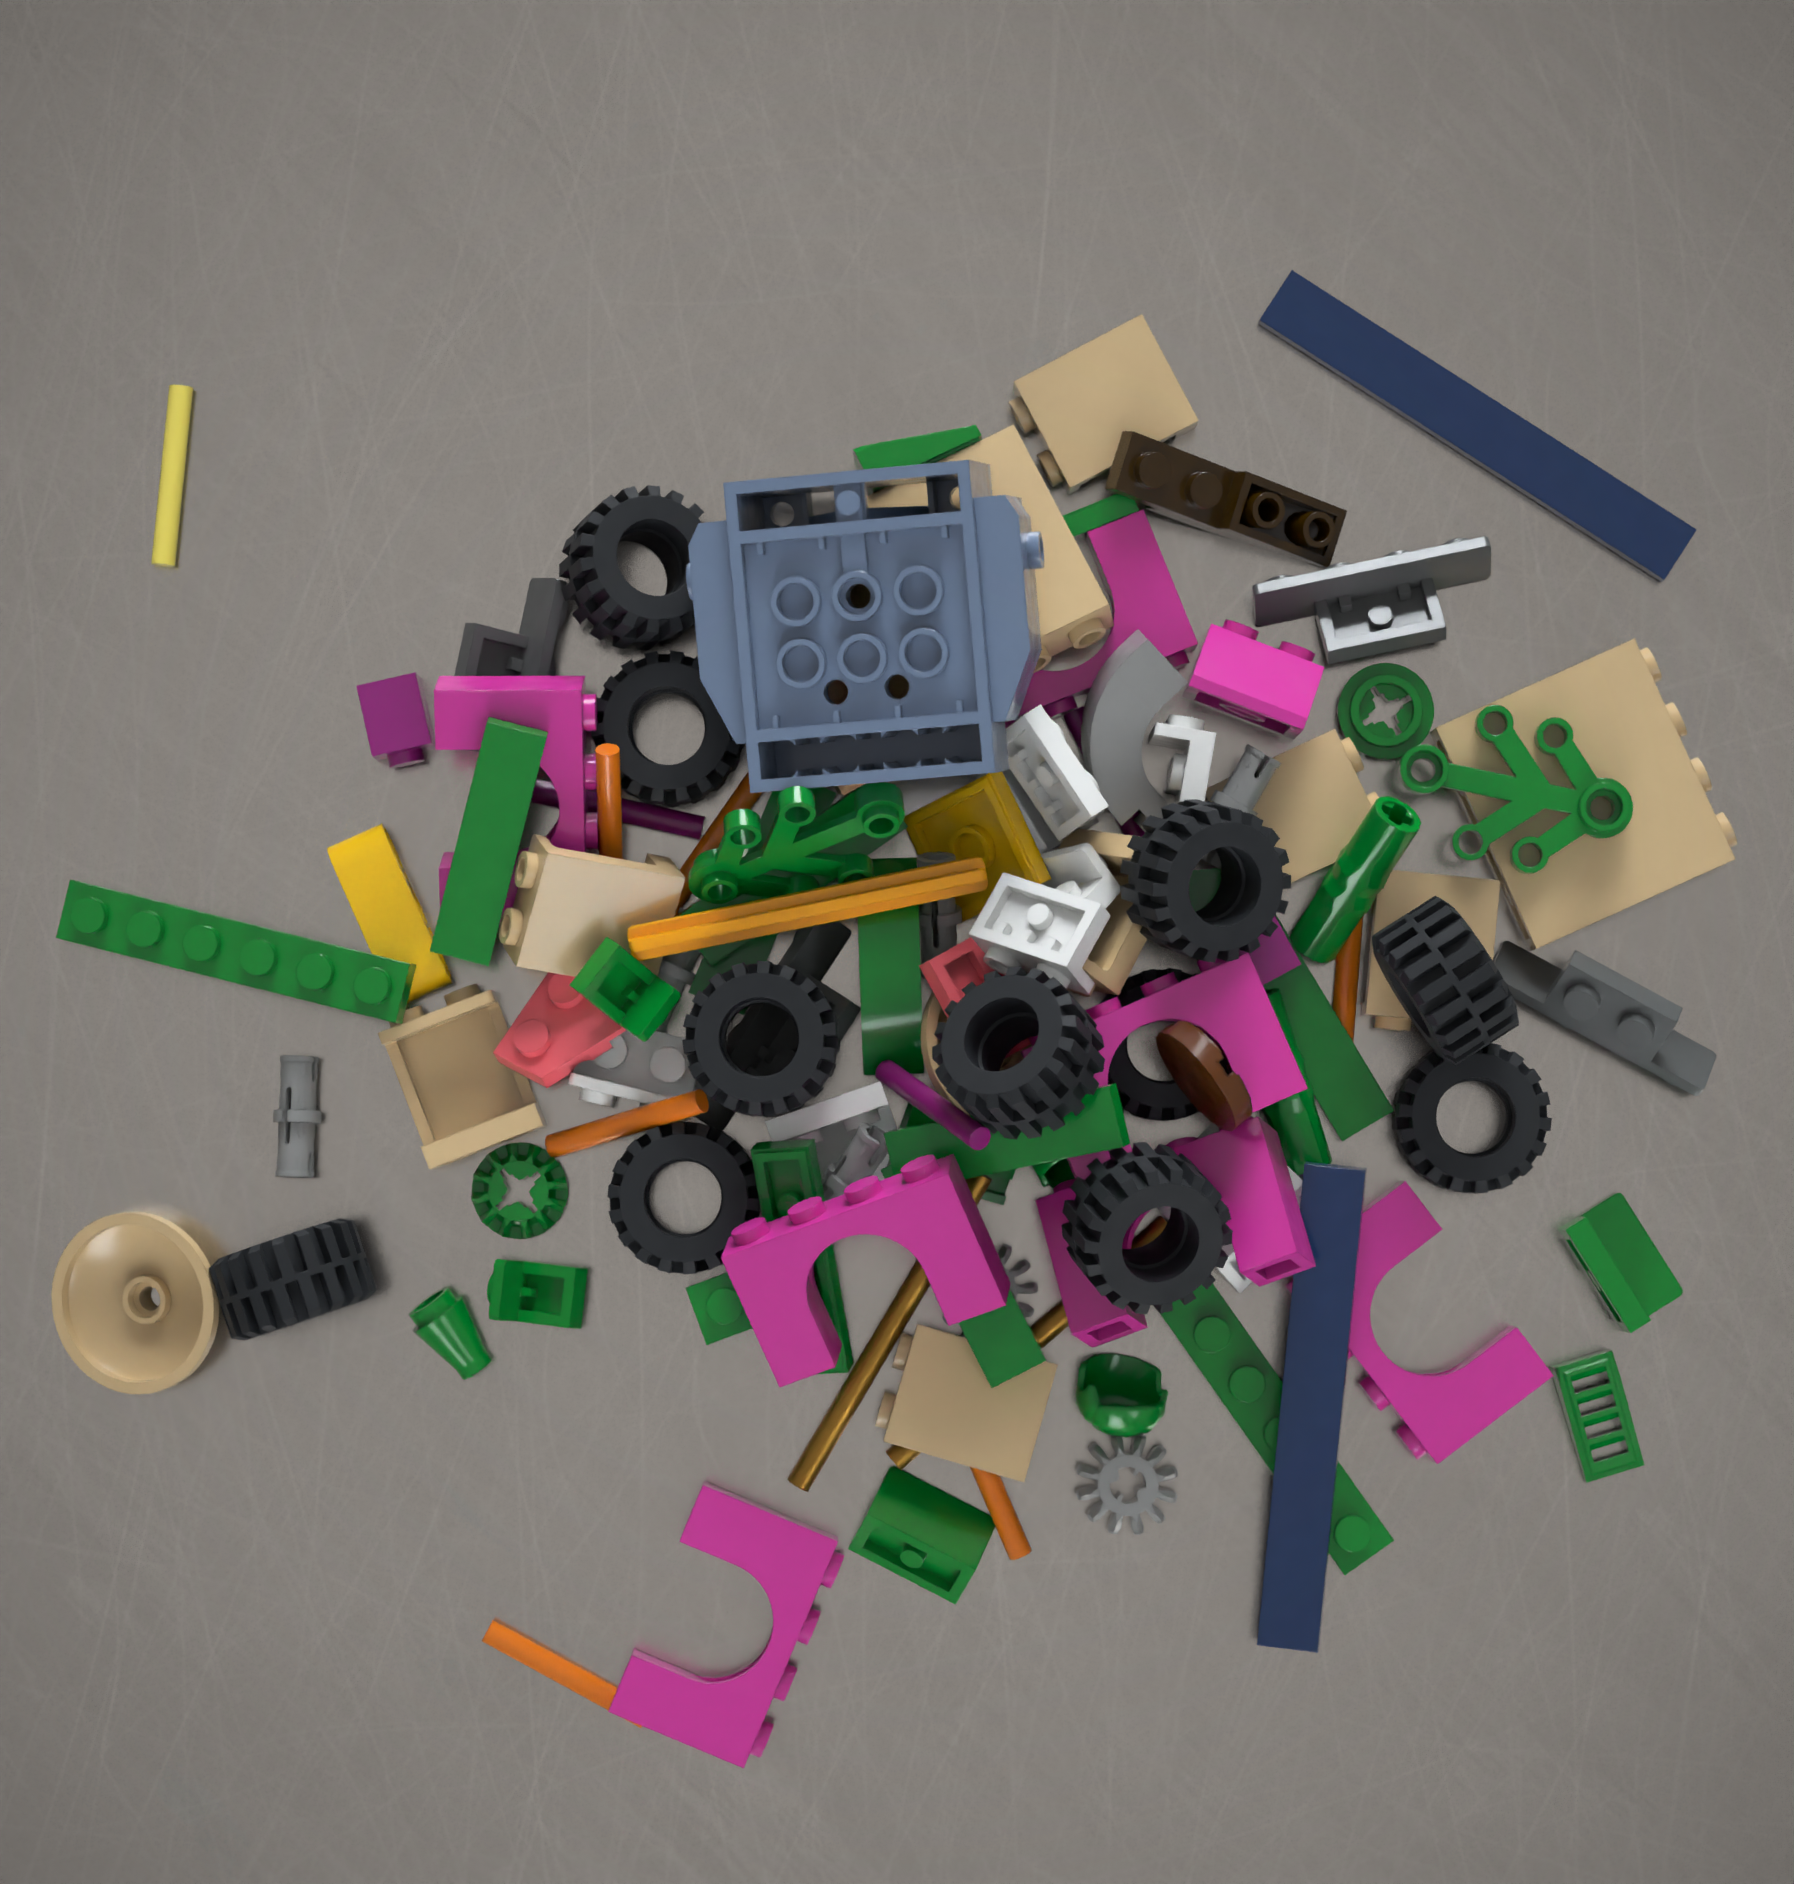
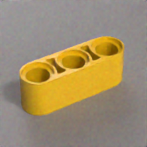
M383 823L327 847L331 863L371 953L416 964L407 1003L453 983L443 955L430 952L434 934Z

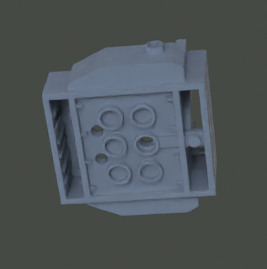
M959 460L723 483L726 521L698 523L688 545L690 563L686 567V582L689 597L693 600L700 680L735 743H746L750 793L781 791L792 786L817 788L996 773L1009 770L1005 721L1018 719L1042 650L1035 569L1044 568V545L1041 532H1032L1031 517L1022 506V498L1009 495H992L990 464L973 460ZM926 483L928 506L868 508L866 488ZM958 487L960 509L952 501V495ZM834 491L835 511L813 516L811 493ZM786 502L793 508L794 518L787 526H780L774 519V510L779 504ZM859 584L865 585L871 595L869 603L863 608L855 607L850 599L852 589ZM898 674L904 676L909 682V691L901 699L895 698L889 691L891 678ZM835 680L844 682L848 689V696L841 704L832 702L828 696L829 685Z

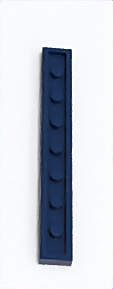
M1291 270L1258 324L1660 582L1665 580L1697 530L1293 270Z
M1307 1161L1304 1164L1300 1212L1316 1266L1293 1274L1257 1645L1315 1653H1318L1367 1168Z

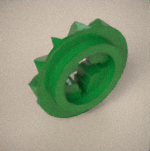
M1378 663L1361 669L1345 684L1339 698L1337 715L1343 736L1345 738L1350 737L1360 754L1388 760L1403 756L1408 750L1420 745L1425 740L1433 724L1434 703L1427 685L1415 672L1394 663ZM1374 688L1378 696L1381 695L1386 702L1407 698L1408 702L1403 704L1401 710L1394 715L1397 723L1395 727L1399 735H1396L1393 728H1389L1384 721L1376 724L1372 722L1366 726L1363 724L1362 721L1368 719L1369 714L1376 708L1373 701L1374 695L1370 689Z
M519 1142L503 1145L488 1153L473 1174L471 1200L482 1223L503 1237L527 1239L538 1236L549 1230L559 1220L566 1207L568 1182L565 1172L555 1157H551L547 1150L537 1145ZM504 1169L509 1175H513L518 1180H523L528 1176L532 1177L539 1172L541 1176L534 1181L535 1185L529 1191L530 1196L533 1198L532 1203L538 1209L535 1213L529 1206L525 1207L519 1201L512 1205L507 1204L502 1209L499 1208L498 1205L505 1200L503 1197L509 1191L508 1185L505 1183L506 1178L501 1173Z

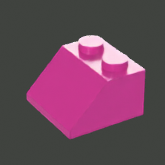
M1226 619L1223 627L1211 623L1182 697L1294 740L1305 727L1324 670L1323 666L1312 662L1315 653L1285 641H1281L1279 649L1256 641L1259 634L1257 630L1232 620Z

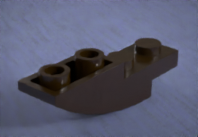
M1134 431L1122 432L1105 486L1106 490L1145 504V509L1247 545L1323 568H1327L1331 564L1347 513L1344 509L1250 472L1228 469Z

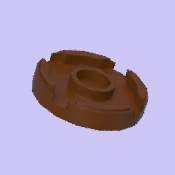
M1178 1020L1158 1033L1156 1036L1157 1048L1167 1070L1186 1097L1209 1121L1222 1130L1232 1132L1252 1115L1251 1097L1243 1080L1234 1071L1229 1075L1226 1074L1219 1063L1224 1058L1221 1055L1222 1051L1202 1030L1190 1022Z

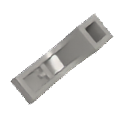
M1139 629L1110 655L1092 683L1082 716L1081 746L1086 770L1096 780L1101 795L1109 805L1107 809L1122 826L1140 809L1141 813L1133 820L1146 832L1141 824L1150 815L1163 818L1161 808L1169 805V803L1150 784L1145 774L1142 763L1144 734L1154 715L1188 682Z

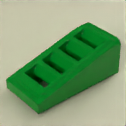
M972 425L860 446L853 449L855 466L857 470L936 463L981 441L982 437L977 426ZM885 487L867 488L871 495Z
M1604 1349L1549 1366L1551 1373L1554 1375L1553 1380L1585 1482L1588 1483L1643 1466V1457L1613 1351ZM1602 1373L1605 1384L1579 1392L1574 1391L1573 1381ZM1609 1395L1611 1407L1581 1415L1579 1404ZM1616 1418L1619 1429L1587 1439L1585 1427ZM1623 1441L1625 1453L1596 1462L1593 1461L1591 1450Z

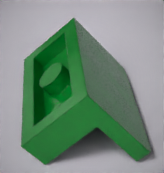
M1621 1193L1612 1194L1558 1228L1623 1332L1632 1333L1651 1321L1649 1317L1651 1314L1682 1295V1287Z
M891 1466L848 1549L956 1605L981 1560L995 1529V1524L990 1515L895 1466Z

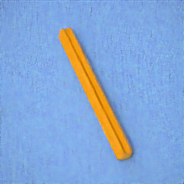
M973 856L633 925L627 930L628 945L631 955L638 961H644L984 892L988 889V878L982 857Z

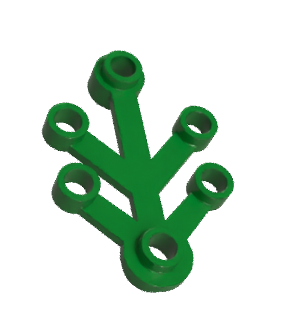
M1490 705L1479 712L1475 719V730L1482 740L1494 744L1515 777L1448 763L1445 754L1440 749L1427 744L1411 748L1402 756L1399 762V779L1402 785L1414 794L1427 795L1435 792L1440 787L1510 801L1477 824H1466L1454 831L1450 839V847L1453 854L1462 861L1470 862L1481 858L1486 853L1489 844L1543 809L1570 814L1538 838L1532 836L1524 837L1512 846L1510 850L1512 866L1520 873L1533 874L1544 868L1548 857L1584 834L1598 839L1610 838L1619 834L1627 827L1633 813V802L1627 789L1614 779L1596 777L1573 742L1571 726L1564 719L1557 717L1546 719L1539 724L1535 730L1534 741L1542 753L1556 757L1574 789L1551 785L1513 729L1514 721L1511 713L1500 705ZM1497 713L1502 716L1505 721V728L1501 734L1492 735L1485 730L1483 720L1487 714ZM1555 725L1562 729L1564 742L1560 747L1553 748L1545 743L1543 732L1547 726ZM1422 759L1432 765L1433 776L1429 781L1420 782L1412 776L1411 767L1414 761ZM1596 797H1603L1611 804L1612 812L1606 820H1599L1591 813V802ZM1463 832H1474L1479 837L1480 848L1476 853L1467 854L1460 849L1459 838ZM1524 844H1532L1539 850V862L1533 867L1525 866L1519 860L1518 852Z
M888 782L869 783L855 793V811L797 834L799 827L805 826L815 819V798L813 792L806 787H788L781 791L777 797L778 812L762 849L742 857L744 849L754 847L761 841L760 816L750 809L733 810L724 817V835L719 847L701 853L694 860L693 867L688 874L689 889L693 895L701 900L713 904H724L742 894L771 898L820 888L818 880L812 876L797 875L792 878H784L764 874L774 869L838 878V884L874 877L873 861L865 854L837 855L818 851L864 832L874 838H886L895 834L905 818L903 793L899 787Z

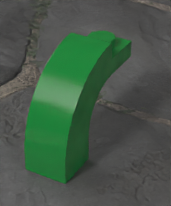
M917 857L872 859L874 876L917 868ZM919 905L858 917L863 1075H875L877 1066L884 1060H892L910 1074L924 1073V1060L921 1049L922 993L921 969L919 967L921 965Z

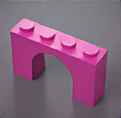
M1144 509L1087 532L1085 540L1108 594L1114 626L1111 627L1109 637L1103 647L1085 663L1067 670L1048 671L1041 669L1033 673L1018 719L1040 704L1050 719L1077 709L1078 706L1074 698L1089 693L1092 683L1104 663L1137 629L1142 632L1175 669L1190 663L1186 653L1195 650L1198 642ZM1016 720L1005 721V728H1008Z
M439 676L434 688L435 750H480L488 717L548 732L540 767L551 779L557 792L559 817L546 837L553 846L586 853H589V849H599L597 812H588L587 790H597L595 753H587L586 731L597 730L596 694H586L585 676ZM529 847L518 850L503 913L506 908H513L518 890L515 884L517 860L521 852L528 851ZM444 852L439 866L440 908L454 852Z
M1249 953L1239 956V959L1228 962L1217 958L1215 963L1199 960L1197 965L1201 973L1179 983L1174 972L1140 986L1145 998L1124 1007L1121 1006L1117 996L1085 1010L1097 1024L1096 1030L1102 1035L1105 1046L1098 1051L1105 1058L1103 1072L1095 1073L1093 1076L1099 1083L1098 1087L1108 1085L1109 1067L1114 1053L1131 1032L1153 1022H1177L1181 1020L1190 1022L1202 1030L1219 1047L1229 1073L1234 1071L1243 1080L1251 1097L1252 1113L1308 1089ZM1038 1035L1029 1037L1032 1047L1020 1052L1023 1059L1034 1047ZM1130 1144L1122 1147L1127 1153L1132 1152ZM1109 1150L1067 1158L1075 1179L1078 1176L1085 1180L1092 1173L1087 1165L1096 1158L1102 1164L1111 1159Z
M1250 1116L1232 1132L1219 1128L1218 1132L1199 1139L1196 1137H1184L1165 1145L1171 1147L1177 1155L1182 1153L1221 1194V1200L1228 1207L1231 1220L1226 1222V1224L1233 1231L1232 1246L1241 1274L1260 1287L1316 1266L1278 1132L1260 1117L1254 1118ZM1071 1179L1056 1185L1053 1188V1194L1037 1199L1036 1204L1071 1335L1093 1348L1148 1328L1144 1314L1134 1313L1128 1305L1121 1309L1113 1305L1106 1296H1102L1069 1255L1066 1248L1070 1245L1062 1236L1061 1225L1069 1222L1062 1213L1065 1200H1075L1076 1194L1070 1188L1076 1179ZM1149 1211L1140 1215L1130 1225L1124 1236L1122 1249H1131L1137 1227Z
M954 1154L937 1160L934 1155L918 1157L905 1164L901 1168L900 1174L879 1181L878 1176H868L847 1186L844 1189L843 1195L824 1202L819 1196L811 1197L793 1205L787 1211L788 1215L770 1222H766L764 1217L754 1218L732 1230V1236L727 1240L721 1260L779 1388L836 1367L842 1342L817 1289L814 1278V1261L823 1250L840 1239L860 1234L878 1235L889 1238L908 1249L924 1269L949 1326L1006 1306L1011 1283Z
M1398 1181L1363 1208L1348 1360L1353 1357L1366 1374V1377L1358 1383L1377 1409L1381 1412L1387 1406H1390L1404 1424L1395 1432L1416 1460L1426 1454L1432 1462L1439 1464L1554 1375L1519 1329L1512 1325L1507 1326L1457 1365L1441 1372L1422 1374L1406 1371L1394 1364L1382 1352L1375 1340L1370 1320L1374 1292L1389 1270L1443 1230L1407 1182ZM1293 1280L1285 1285L1290 1295L1292 1293Z
M704 1481L679 1542L744 1569L761 1584L769 1598L773 1613V1626L769 1640L758 1657L743 1669L728 1675L713 1677L691 1673L633 1649L608 1712L744 1768L750 1754L760 1758L766 1747L774 1726L773 1723L764 1720L773 1697L784 1702L797 1671V1667L788 1664V1661L797 1641L808 1645L821 1611L811 1607L820 1585L831 1589L842 1564L844 1554L835 1551L838 1536Z

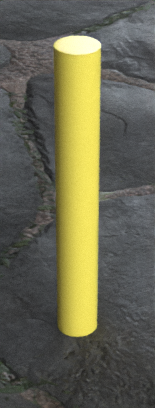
M169 385L151 564L158 566L175 567L193 395V387Z

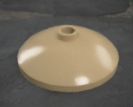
M131 1211L105 1216L93 1221L73 1237L63 1251L54 1273L51 1294L52 1312L56 1330L65 1350L74 1363L87 1376L117 1392L150 1394L177 1385L189 1377L201 1365L212 1347L219 1322V1300L209 1272L211 1266L198 1244L183 1229L165 1218L150 1213ZM152 1288H155L159 1294V1306L155 1305L151 1299Z

